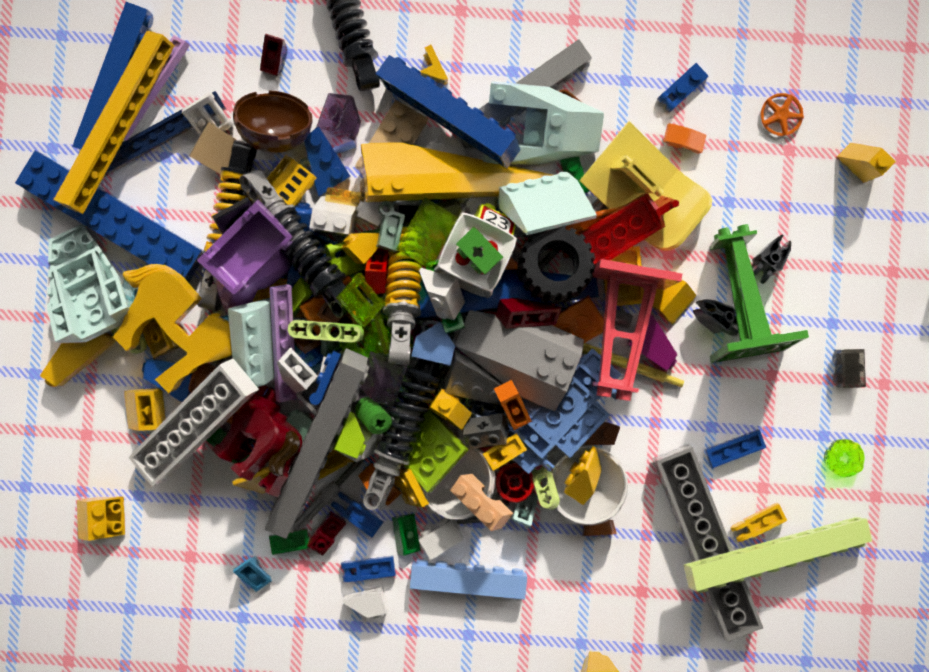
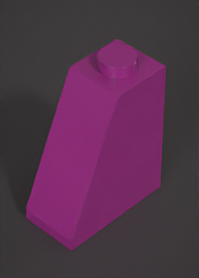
M651 314L641 356L662 370L667 371L676 364L677 360L675 358L678 354L655 317ZM630 339L626 343V346H628L629 348H631L632 341Z

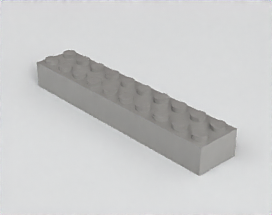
M347 348L345 349L306 433L301 449L289 470L288 478L283 483L280 495L276 498L264 530L283 538H287L289 532H294L298 517H301L304 505L311 496L313 485H316L319 479L321 468H324L328 459L327 456L335 445V439L343 428V422L351 411V405L357 399L359 388L365 382L369 369L367 357Z
M687 444L652 458L692 562L733 551L693 447ZM745 579L742 582H728L724 587H710L705 592L720 633L727 642L764 628Z

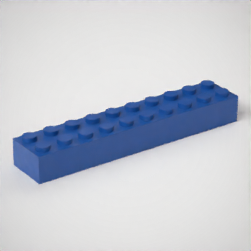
M34 150L15 184L146 263L168 266L180 273L188 283L190 282L200 265L197 260L203 255V249L100 187L95 191L83 214L68 209L55 201L54 198L70 169L47 155Z

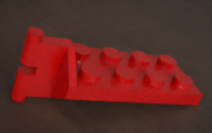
M644 193L577 235L583 234L586 237L584 242L586 244L590 242L592 246L590 251L595 254L594 264L601 259L610 261L666 227L663 214L678 207L679 201L666 196H660L659 199L653 201L648 193Z

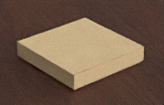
M207 123L189 156L221 175V167H229L232 145L236 139L214 125Z

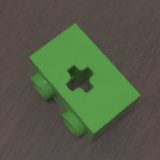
M475 227L456 243L459 247L456 251L464 259L469 257L473 262L471 267L478 274L483 272L486 275L503 259V256ZM475 247L477 249L483 248V256L481 258L473 256L475 254L473 250Z

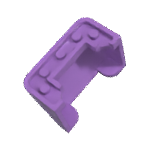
M257 200L197 261L235 295L238 291L242 293L249 286L247 281L281 248L286 250L291 245L292 241L290 239L292 235Z

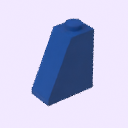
M153 358L146 359V362L142 365L143 378L168 393L155 379L177 362ZM192 373L184 378L177 390L168 394L183 402L191 394L188 387Z

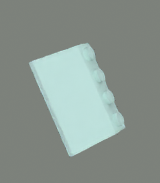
M560 172L557 175L543 176L534 180L527 179L525 182L509 183L507 186L499 187V209L527 235L596 218V213L578 180L568 172Z
M270 298L228 308L232 359L237 362L257 387L265 385L275 378Z

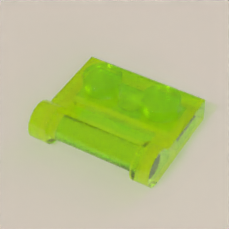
M358 273L336 298L361 327H366L384 307L386 302L379 298L367 284L363 274ZM358 286L364 291V293H365V294L369 297V299L373 302V306L367 301V299H366V298L362 295V293L357 289Z

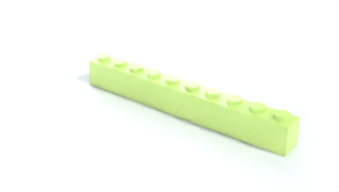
M853 517L687 563L683 566L688 588L697 591V593H703L708 591L710 587H724L727 585L726 583L731 581L742 582L745 577H759L766 571L777 572L780 570V567L797 566L798 562H812L814 558L819 556L824 558L831 556L833 552L849 551L848 548L864 547L866 546L865 543L872 542V536L867 518Z

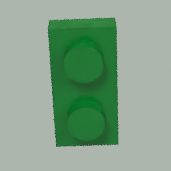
M580 157L560 160L562 171L568 172L578 180L584 193H588L589 190L579 181L584 175Z
M308 528L294 530L293 533L289 532L287 538L276 534L269 535L272 555L309 549L307 546L310 541Z

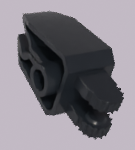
M783 234L769 242L752 259L754 276L760 270L764 273L759 281L762 284L767 282L770 276L783 270L791 252V240L782 247L780 246Z
M710 299L696 301L700 308L693 310L696 319L713 334L724 332L731 336L738 335V330L732 327V325L737 326L734 307Z

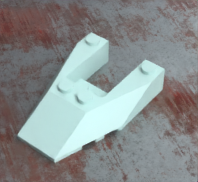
M491 81L490 104L527 107L523 143H518L520 152L512 161V165H542L599 152L604 112L550 87ZM483 154V162L498 164Z

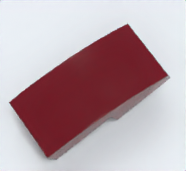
M330 511L311 537L307 546L323 556L334 544V538L344 528L346 520Z

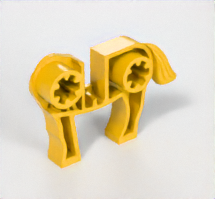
M150 264L136 270L123 272V278L133 288H138V291L123 319L122 325L113 338L126 351L135 349L139 345L143 329L155 318L164 332L187 352L186 356L155 379L168 393L177 390L184 378L195 372L201 365L232 355L229 321L221 318L220 314L214 313L209 315L190 336L186 334L187 331L185 329H181L178 325L202 300L180 273L161 264Z

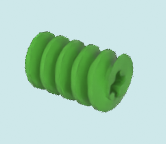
M364 397L357 402L355 406L356 416L371 433L382 434L390 428L392 424L391 416L374 398Z

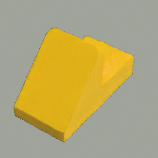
M432 44L424 47V60L427 65L431 64V66L421 70V75L425 78L428 76L437 83L447 85L448 77Z
M517 433L507 438L506 444L494 446L483 453V456L494 471L527 449Z

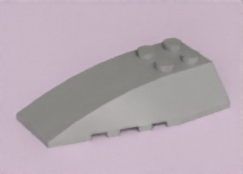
M469 310L464 322L465 328L461 329L455 347L496 377L502 384L512 380L520 397L555 411L571 383L582 355L584 339L552 325L506 329L496 318L495 314Z

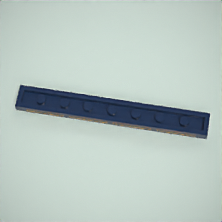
M215 90L212 92L214 100L224 111L226 107ZM208 103L203 106L211 117L216 115ZM182 109L132 136L127 141H123L104 177L193 128L183 115Z

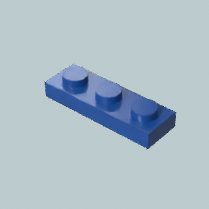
M757 429L704 450L711 467L715 468L767 447L761 431Z

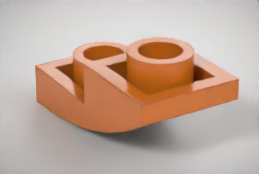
M669 123L666 127L663 142L678 149L684 147L700 154L703 153L707 135L688 127Z

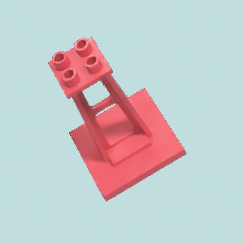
M601 259L595 264V271L592 275L594 278L607 280L599 382H593L592 386L597 387L596 396L611 397L613 389L617 390L616 399L631 401L632 393L639 392L638 388L632 387L657 289L665 290L681 282L683 273ZM620 284L638 286L644 289L637 324L633 333L615 329ZM615 337L626 338L632 341L625 376L622 380L610 377L612 346Z

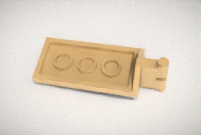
M395 99L369 143H405L414 145L429 118ZM361 155L355 168L363 174ZM364 178L360 181V196L362 198H365Z

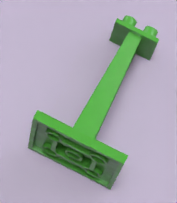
M749 224L737 226V230L733 231L732 234L729 227L719 229L718 234L713 235L714 242L710 246V250L725 249L740 340L739 342L727 343L710 355L711 364L786 351L809 338L808 330L785 334L771 333L745 245L758 234L757 230L750 231Z

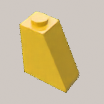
M849 143L837 155V158L863 183L883 176L896 162L881 147Z

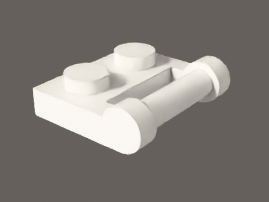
M211 91L182 109L183 115L199 135L202 134L207 123L214 125L223 132L234 124L232 119L225 115L214 100V95ZM209 104L221 120V124H216L203 107L204 105Z

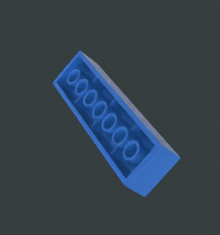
M388 55L375 73L388 91L506 169L520 152L519 141L512 130L509 128L504 130L495 119L484 117V113L476 107L472 109L461 97L455 98L446 87H438L432 78L428 76L427 78L423 77L422 73L413 66L409 68L400 57L394 58Z

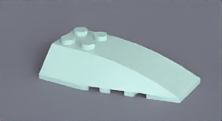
M80 224L49 239L48 262L50 263V270H48V278L50 279V287H47V295L50 296V302L47 303V311L55 342H88L121 326L129 307L120 277L86 226Z

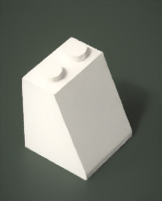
M321 195L312 209L309 228L319 234L346 238L351 233L354 234L358 215L356 209L360 201Z

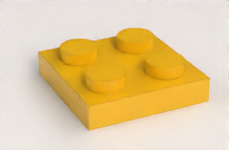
M400 468V475L395 477L394 484L398 488L400 487L404 502L411 506L422 508L429 504L411 469Z

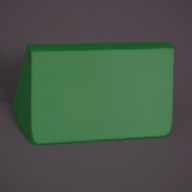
M411 513L392 517L398 554L405 556L421 551L415 514Z

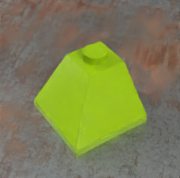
M350 412L347 419L343 422V428L339 436L337 435L335 439L336 442L333 450L353 458H358V455L362 456L366 445L363 444L365 438L355 414Z

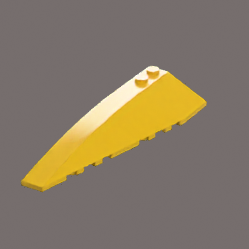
M405 143L361 144L366 202L499 197V187L507 186L509 183L525 182L527 179L534 180L543 176L553 175L510 165L506 169L500 164L483 162L481 159Z

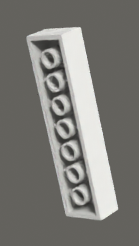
M234 359L220 364L128 458L150 485L154 487L167 479L259 389Z

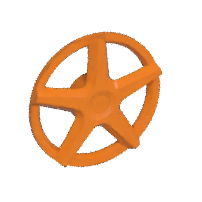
M774 94L764 102L761 108L760 115L763 126L770 133L777 136H787L794 133L801 126L804 119L802 105L792 94ZM777 97L787 98L781 107L773 102L772 99ZM792 101L797 105L799 114L789 111ZM766 105H769L774 113L771 117L764 120V110ZM789 119L799 120L797 125L788 131L787 121ZM774 122L780 123L782 133L773 131L768 125Z

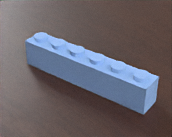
M417 559L412 563L410 589L523 600L526 597L527 573L523 572V569L512 568V571L504 570L503 567L499 566L489 569L485 568L484 565L478 564L474 565V567H468L464 563L447 565L445 561L428 563V560Z

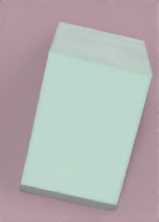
M532 493L526 500L516 502L512 510L511 520L530 528L538 496Z

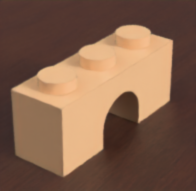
M473 474L461 475L450 491L489 530L502 529L513 515V512L500 500H492L483 493L486 486Z

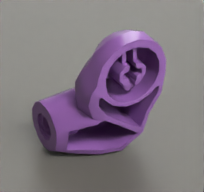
M281 249L277 251L247 281L249 286L242 293L238 291L233 295L216 279L217 292L226 315H228V308L253 302L258 290L268 288L288 273L291 260L287 259L286 252Z

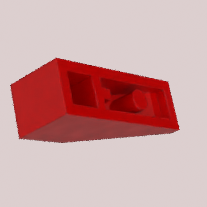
M378 248L367 260L365 292L372 294L385 293L388 251Z

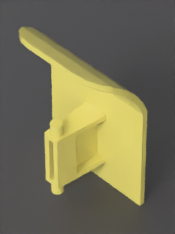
M630 121L625 124L579 180L608 209L624 206L644 193H648L653 201L659 199L660 196L678 200V207L663 214L666 227L644 239L650 245L662 251H670L679 247L712 206L710 193L679 171Z

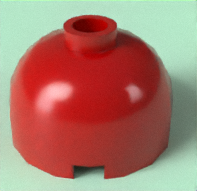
M517 463L505 465L496 477L498 493L502 498L510 502L526 500L534 490L532 472L528 474Z

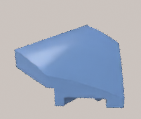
M440 322L416 336L412 357L451 365L455 345L448 334L445 333V329Z

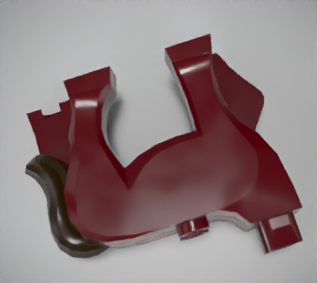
M262 385L257 387L259 390L233 414L232 424L227 435L220 444L215 445L211 450L219 458L231 463L233 459L240 461L249 455L248 442L251 439L256 441L250 456L241 463H235L231 469L239 477L251 481L255 474L269 461L270 473L258 485L265 488L267 494L278 498L280 489L288 478L290 465L299 453L303 442L299 431L286 421L288 418L280 413V405L276 403L275 389L269 387L266 394L263 395L268 387Z

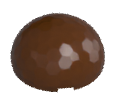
M268 90V93L257 94V92H252L238 99L233 109V122L241 138L251 147L262 152L283 153L293 150L307 138L312 128L313 115L308 109V105L300 98L285 92Z

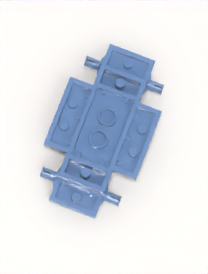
M593 348L587 355L580 358L568 390L555 411L521 397L532 422L516 430L507 422L509 426L508 438L517 433L527 449L513 458V460L528 474L539 465H542L551 472L555 466L546 458L555 445L566 456L571 458L610 416L597 403L602 396H596L597 387L592 386L593 382H599L601 355ZM611 365L610 377L618 379L621 373ZM612 389L611 397L616 401L617 391Z

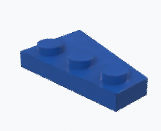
M317 127L311 131L304 140L312 174L317 177L314 182L318 197L351 177L321 128Z

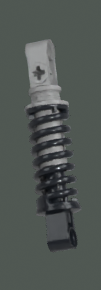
M325 0L327 2L326 8L330 12L329 17L333 21L332 27L336 31L335 37L339 41V49L343 51V65L345 67H352L358 90L362 92L379 88L380 81L375 74L376 70L373 60L379 54L373 47V40L366 39L370 36L371 32L369 29H363L367 26L368 22L365 19H361L365 14L362 9H358L361 6V1Z
M261 170L240 176L241 188L247 193L253 204L259 200L292 235L290 239L292 241L291 245L286 250L282 248L281 250L286 252L287 259L292 260L293 267L298 268V274L304 277V282L311 285L309 288L315 299L323 297L333 314L339 318L356 310L358 307L357 300L343 283L346 275L338 269L336 264L328 266L332 262L331 256L323 257L326 250L322 247L318 248L320 241L317 239L311 240L314 236L312 231L305 232L308 226L306 223H300L301 216L297 214L296 207L293 204L285 205L284 199L277 194Z
M418 358L415 368L406 367L405 379L411 382L403 381L401 386L407 389L408 392L399 391L397 393V396L403 399L404 402L395 401L393 403L398 409L397 412H390V416L394 420L390 430L382 433L386 440L385 442L379 441L374 450L379 457L373 465L375 471L371 476L363 499L364 506L369 510L384 507L389 492L394 485L395 477L400 475L399 469L402 464L409 465L410 463L409 454L414 450L410 443L417 442V436L414 433L421 431V427L417 423H423L425 417L421 413L429 411L428 407L423 403H431L433 401V398L426 393H435L439 383H441V380L435 377L440 364L438 362ZM374 495L378 498V504L376 506H374L371 501Z

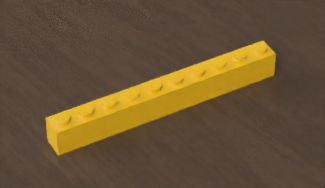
M146 31L57 192L54 200L68 209L81 214L85 212L175 46L163 34Z

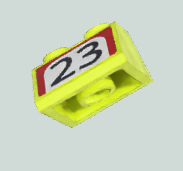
M489 203L478 206L474 216L514 235L516 224L503 212L496 211V207Z

